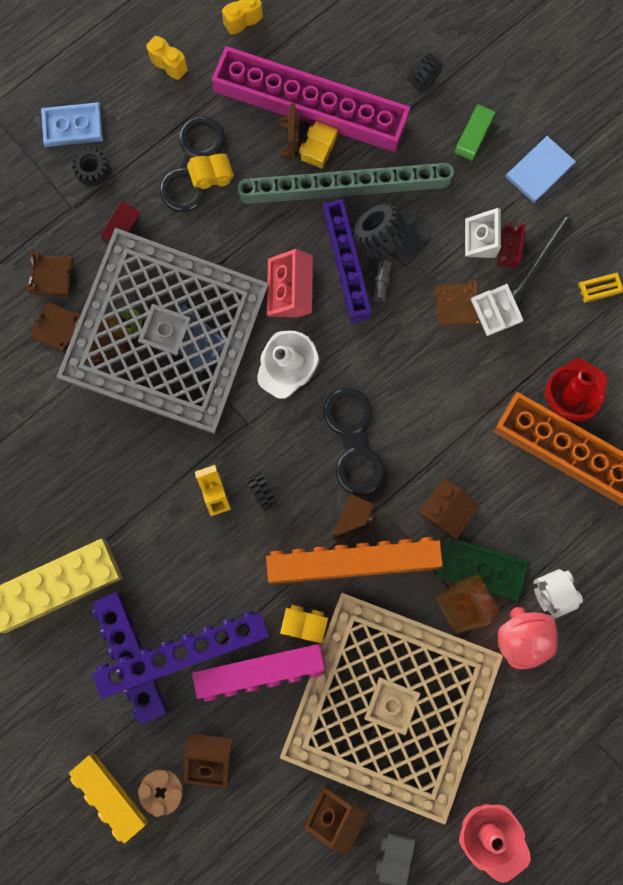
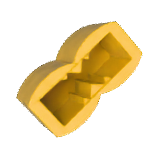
M239 0L238 2L226 5L222 9L223 23L230 35L243 31L246 26L254 25L263 18L260 0Z
M154 36L146 45L151 62L156 67L165 69V72L173 79L179 80L187 71L183 53L174 47H170L163 38Z
M316 121L314 126L309 127L307 137L309 138L306 143L303 142L301 144L299 153L301 154V161L323 169L337 140L338 129Z
M227 154L198 156L191 158L187 164L194 187H201V189H207L212 185L226 186L234 177Z
M291 605L290 609L286 608L280 634L318 643L323 642L328 618L324 617V612L312 610L311 614L303 612V607Z

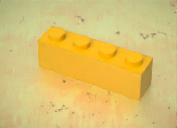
M95 753L90 754L69 772L72 784L78 789L81 788L85 793L84 798L90 806L94 805L99 811V818L105 824L108 823L113 829L112 834L118 841L122 840L125 844L149 822Z

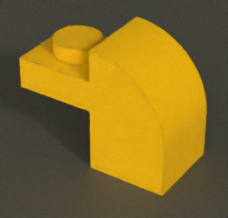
M213 465L196 471V478L210 515L213 516L231 510L216 466Z

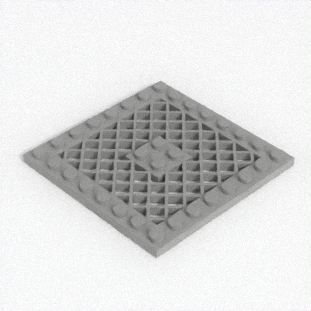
M115 228L57 374V379L215 434L268 283ZM141 260L150 263V265L144 267ZM137 261L141 269L131 273L127 265ZM124 267L127 275L120 277ZM156 268L160 276L150 280L147 271ZM161 268L167 269L169 272L163 274ZM144 274L146 282L136 285L133 277ZM179 274L189 277V279L182 281ZM176 275L179 283L169 287L166 278ZM130 279L133 288L123 291L120 283ZM163 281L166 289L156 292L152 284ZM199 281L208 284V286L202 288ZM195 282L198 290L188 293L185 285ZM117 285L120 293L112 296ZM149 286L153 294L143 298L139 290ZM182 288L185 296L175 299L172 291ZM218 288L228 292L221 295ZM214 289L217 297L208 301L204 292ZM136 292L140 300L129 304L126 296ZM169 293L172 301L162 305L159 297ZM201 294L204 303L194 306L191 298ZM233 296L236 304L227 308L223 299ZM123 298L127 306L116 310L113 301ZM156 299L159 306L152 304L150 310H148L146 302ZM188 300L191 308L181 312L178 304ZM220 301L223 310L214 313L210 305ZM110 303L113 312L105 315ZM143 305L146 313L136 317L132 309ZM175 306L177 312L168 310V308ZM207 307L210 316L201 319L197 311ZM237 309L233 320L230 311ZM129 310L132 319L122 323L119 314ZM194 312L198 321L189 324L191 318L187 315ZM226 314L230 322L220 326L217 317ZM116 316L119 325L109 329L105 320ZM146 318L143 329H141L138 321ZM213 319L217 328L207 332L203 323ZM103 322L106 330L98 333L100 326ZM135 323L139 331L128 335L125 327ZM200 325L204 334L194 338L190 329ZM231 327L226 339L223 330ZM122 329L125 338L115 342L111 333ZM187 331L191 340L182 343ZM219 332L223 341L213 345L210 336ZM109 335L112 343L101 347L98 339ZM139 337L138 343L142 344V346L134 348L131 340ZM206 338L210 347L200 351L197 341ZM96 342L99 349L91 352L93 344ZM128 342L132 350L121 355L118 346ZM193 344L197 352L187 357L183 348ZM224 345L221 356L219 357L216 348ZM115 347L118 356L107 360L104 352ZM151 348L162 352L154 356ZM148 349L151 357L141 361L137 353ZM180 350L184 358L174 362L171 355L177 357ZM213 351L216 360L206 363L203 354ZM102 354L105 362L94 367L91 358ZM135 355L138 363L127 367L124 359ZM167 355L171 364L160 368L157 359ZM200 357L203 365L193 369L190 360ZM87 360L89 361L91 367L85 366ZM121 360L125 369L114 373L110 365ZM154 361L157 370L147 374L144 365ZM186 362L190 371L180 375L176 366ZM217 364L214 375H212L209 367ZM108 367L111 374L99 370ZM140 367L144 376L133 380L130 371ZM173 368L177 377L167 381L163 372ZM205 369L209 378L199 382L195 373ZM127 373L130 381L119 378V376ZM160 374L164 383L153 387L150 378ZM192 375L196 384L186 388L182 379ZM147 380L150 388L139 385V383ZM179 381L183 390L173 394L169 385ZM210 383L207 394H205L202 386ZM166 387L169 395L159 392L158 390ZM199 388L203 397L192 401L189 392ZM186 394L189 402L178 399L177 397ZM203 402L202 407L196 405V404H198V403Z

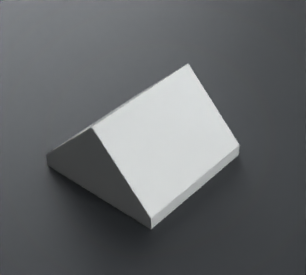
M499 208L465 219V256L496 258L501 248V209Z

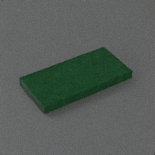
M447 537L442 553V567L438 569L436 578L510 601L519 602L529 561Z

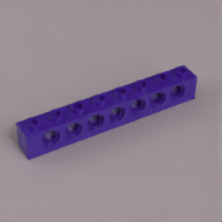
M254 611L242 614L243 619L235 621L234 618L221 622V627L214 629V626L211 625L201 629L202 633L196 636L192 632L181 636V641L173 643L170 640L159 644L160 649L152 651L151 648L139 651V656L131 659L130 655L117 659L118 664L109 666V663L96 667V672L92 674L100 699L268 638L269 635L261 613L255 614ZM239 625H245L248 628L247 636L242 637L237 633ZM224 632L227 634L228 641L226 644H220L217 641L216 636L218 633ZM198 640H205L207 642L208 648L206 651L201 652L197 650L196 642ZM178 647L185 648L187 650V657L178 659L175 656V650ZM164 655L166 657V664L163 667H157L153 661L155 656ZM137 662L143 663L146 668L145 672L141 675H136L132 671L133 665ZM115 670H121L124 673V678L119 683H115L111 679V674Z

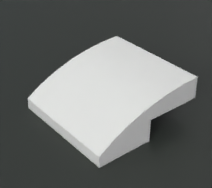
M508 284L471 298V302L487 336L524 321Z

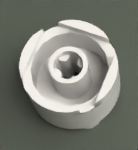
M558 569L534 580V584L537 583L538 587L534 591L544 612L548 610L552 614L550 616L554 619L578 609L579 604L583 603L581 594L576 591L573 585L574 580L569 571L563 572Z

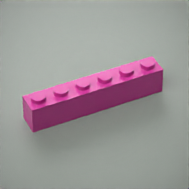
M317 644L193 672L192 676L197 699L204 698V702L217 699V694L225 693V697L237 695V690L246 688V692L259 690L258 685L267 684L268 688L280 685V680L288 679V683L300 681V676L309 674V678L322 676V671H325L327 668L322 645Z

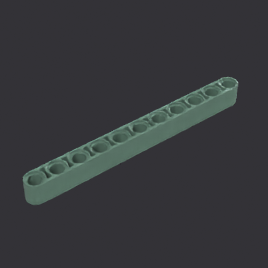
M448 163L250 178L240 181L238 192L243 203L253 204L446 188L451 184L454 169ZM440 174H446L448 177L443 178ZM425 175L428 179H422L420 176ZM401 177H406V178H408L409 180L403 181V180H401L400 178H401ZM381 179H388L389 182H382ZM362 180H367V181H369L370 183H368V184H363L361 181H362ZM342 182H349L350 184L347 185V186H345V185H342L341 183H342ZM328 183L330 186L323 187L322 184ZM303 185H310V186H311V187L308 188V189L302 188ZM285 186L291 187L290 190H283L282 188ZM265 188H270V189H272V190L269 191V192H264V191H263V189H265ZM247 189L252 190V191H251L250 193H248V194L243 193V191H245V190H247Z

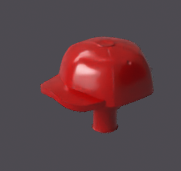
M580 358L573 359L565 367L558 368L552 375L545 389V399L551 410L564 419L575 422L587 421L598 412L605 400L607 376L603 371Z

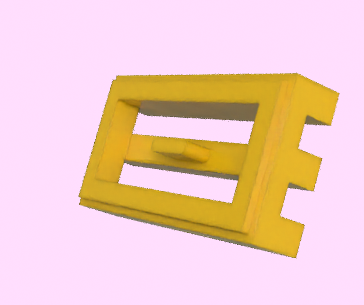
M618 272L579 282L578 287L581 288V296L583 295L584 303L623 293V286ZM615 279L616 281L613 283L586 289V286L602 283ZM613 287H618L617 289H613V290H609V291L597 293V294L590 295V296L588 295V294H590V293L602 291V290L609 289V288H613Z

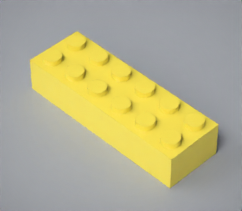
M99 539L0 585V633L10 632L122 580L123 577L108 542L104 539Z

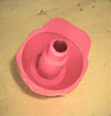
M523 607L513 608L509 613L512 619L502 625L498 631L499 649L508 663L516 669L537 667L556 654L558 631L555 619L543 613H526Z
M483 804L482 806L475 807L466 815L462 822L459 842L468 858L478 869L486 871L496 881L504 883L510 881L527 868L531 861L530 852L524 840V830L506 806Z

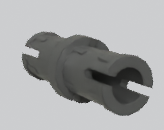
M379 261V270L374 281L376 283L373 296L374 301H386V293L391 281L389 279L392 266L390 261Z

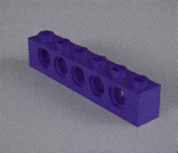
M341 199L323 203V214L350 324L370 320L371 309L344 201Z
M115 592L92 602L94 608H92L93 615L96 620H100L102 628H100L101 635L104 640H108L110 645L108 652L111 659L116 660L118 664L117 659L124 657L127 652H131L134 658L139 656L138 652L144 649L121 593ZM112 612L117 615V621L114 624H110L108 621V616ZM119 632H123L125 635V641L122 644L116 641V635ZM141 662L135 663L132 667L134 673L138 672L140 674H143L146 669L145 665ZM116 670L119 679L123 680L124 673L121 670ZM156 679L125 690L127 699L129 701L132 700L135 707L132 709L134 717L137 721L140 720L141 724L169 712ZM143 692L148 693L150 696V702L147 705L143 704L140 700Z

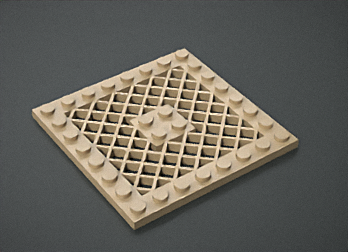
M341 593L322 644L327 669L322 671V676L309 678L280 759L446 824L503 655ZM354 621L361 623L360 625L352 628ZM367 626L382 632L371 636ZM364 627L368 638L357 643L353 631ZM350 633L354 644L344 649ZM387 634L402 640L391 644ZM384 635L388 646L377 650L373 639ZM370 641L374 652L363 656L359 645ZM407 642L418 645L421 648L411 652ZM404 643L408 654L397 658L393 647ZM356 647L360 659L349 663L345 652ZM390 649L394 660L383 664L379 653ZM428 650L441 654V656L431 659ZM424 651L428 662L418 666L413 655ZM343 655L347 665L336 669L340 657ZM376 655L381 666L370 671L365 660ZM410 657L415 668L404 672L399 661ZM448 657L461 662V664L452 667ZM444 658L448 670L438 674L434 663ZM363 662L367 673L356 677L351 666ZM396 663L401 674L390 679L386 667ZM430 665L435 676L424 680L420 669ZM468 665L474 667L473 673H471ZM464 667L469 677L458 681L454 671ZM349 668L353 679L342 684L338 672ZM383 670L387 680L379 677L376 684L372 674ZM416 671L421 682L410 687L406 675ZM451 673L455 684L445 688L440 677ZM335 674L339 685L329 689ZM369 676L373 687L362 692L358 680ZM403 677L407 688L395 684L393 681ZM437 679L441 690L430 694L426 684ZM355 682L359 693L348 698L344 687ZM469 682L467 691L464 694L460 685ZM423 685L427 697L418 700L420 693L413 690ZM457 687L462 698L451 702L447 691ZM341 688L345 700L334 704L330 693ZM374 691L368 706L364 695ZM444 694L448 704L437 709L433 698ZM327 695L331 706L321 710ZM361 697L365 708L354 712L350 701ZM430 700L434 711L423 715L419 704ZM462 702L459 714L457 716L453 706ZM347 703L352 714L340 718L336 708ZM416 707L420 717L411 721ZM450 708L454 719L444 723L440 712ZM333 709L337 721L326 725L322 714ZM366 712L364 719L370 721V723L361 727L356 716ZM436 714L440 725L430 730L425 719ZM320 717L324 727L313 731L317 719ZM354 717L358 728L347 733L342 722ZM422 721L426 732L416 736L412 725ZM455 723L450 737L446 727ZM340 724L344 735L333 740L329 728ZM377 724L391 731L381 735ZM374 726L378 737L367 741L363 730ZM409 728L413 738L402 743L398 733L406 735ZM443 729L447 740L436 744L432 733ZM326 731L330 741L319 746L314 735ZM360 732L364 743L353 748L349 737ZM395 734L399 744L387 749L383 739ZM429 735L433 746L422 751L418 740ZM310 738H312L315 747L309 745ZM346 738L350 750L339 754L335 743ZM380 740L385 751L374 756L369 745ZM415 742L419 753L408 757L404 746ZM332 745L336 755L322 749ZM447 745L444 757L442 758L438 748ZM367 747L371 757L359 762L355 751ZM401 748L405 759L394 764L390 753ZM435 750L440 761L429 765L425 755ZM352 753L356 763L342 757ZM387 755L391 766L380 770L376 759ZM422 757L426 767L415 772L410 761ZM373 761L377 772L364 767V765ZM407 763L412 774L400 778L396 768ZM440 766L435 780L431 770ZM394 770L398 780L384 774ZM428 771L432 782L421 787L417 776ZM414 778L418 788L404 782ZM433 787L431 793L425 791Z

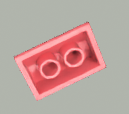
M294 249L268 259V317H301L312 313L313 255Z

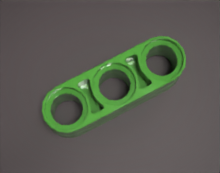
M477 104L454 153L473 161L496 112Z

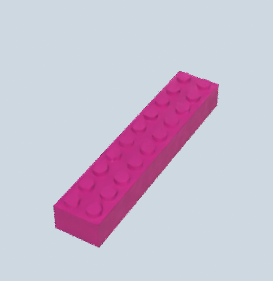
M227 46L224 48L212 77L215 93L284 116H289L290 103H295L296 111L299 112V121L311 125L318 121L338 129V134L395 153L409 118V106Z

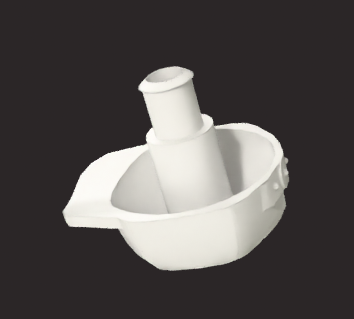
M280 331L275 333L262 352L261 366L257 375L258 383L265 391L280 399H286L300 386L307 384L320 362L316 346L309 336L296 331Z

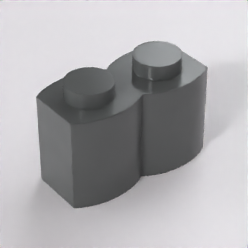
M387 833L386 838L382 837L380 851L383 852L381 861H377L375 869L379 882L391 885L407 884L415 845L414 839L392 833Z

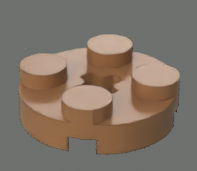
M160 769L152 771L143 779L139 787L140 803L148 813L156 817L172 813L182 800L183 784L177 774L169 770ZM157 787L161 789L166 788L165 798L156 796Z

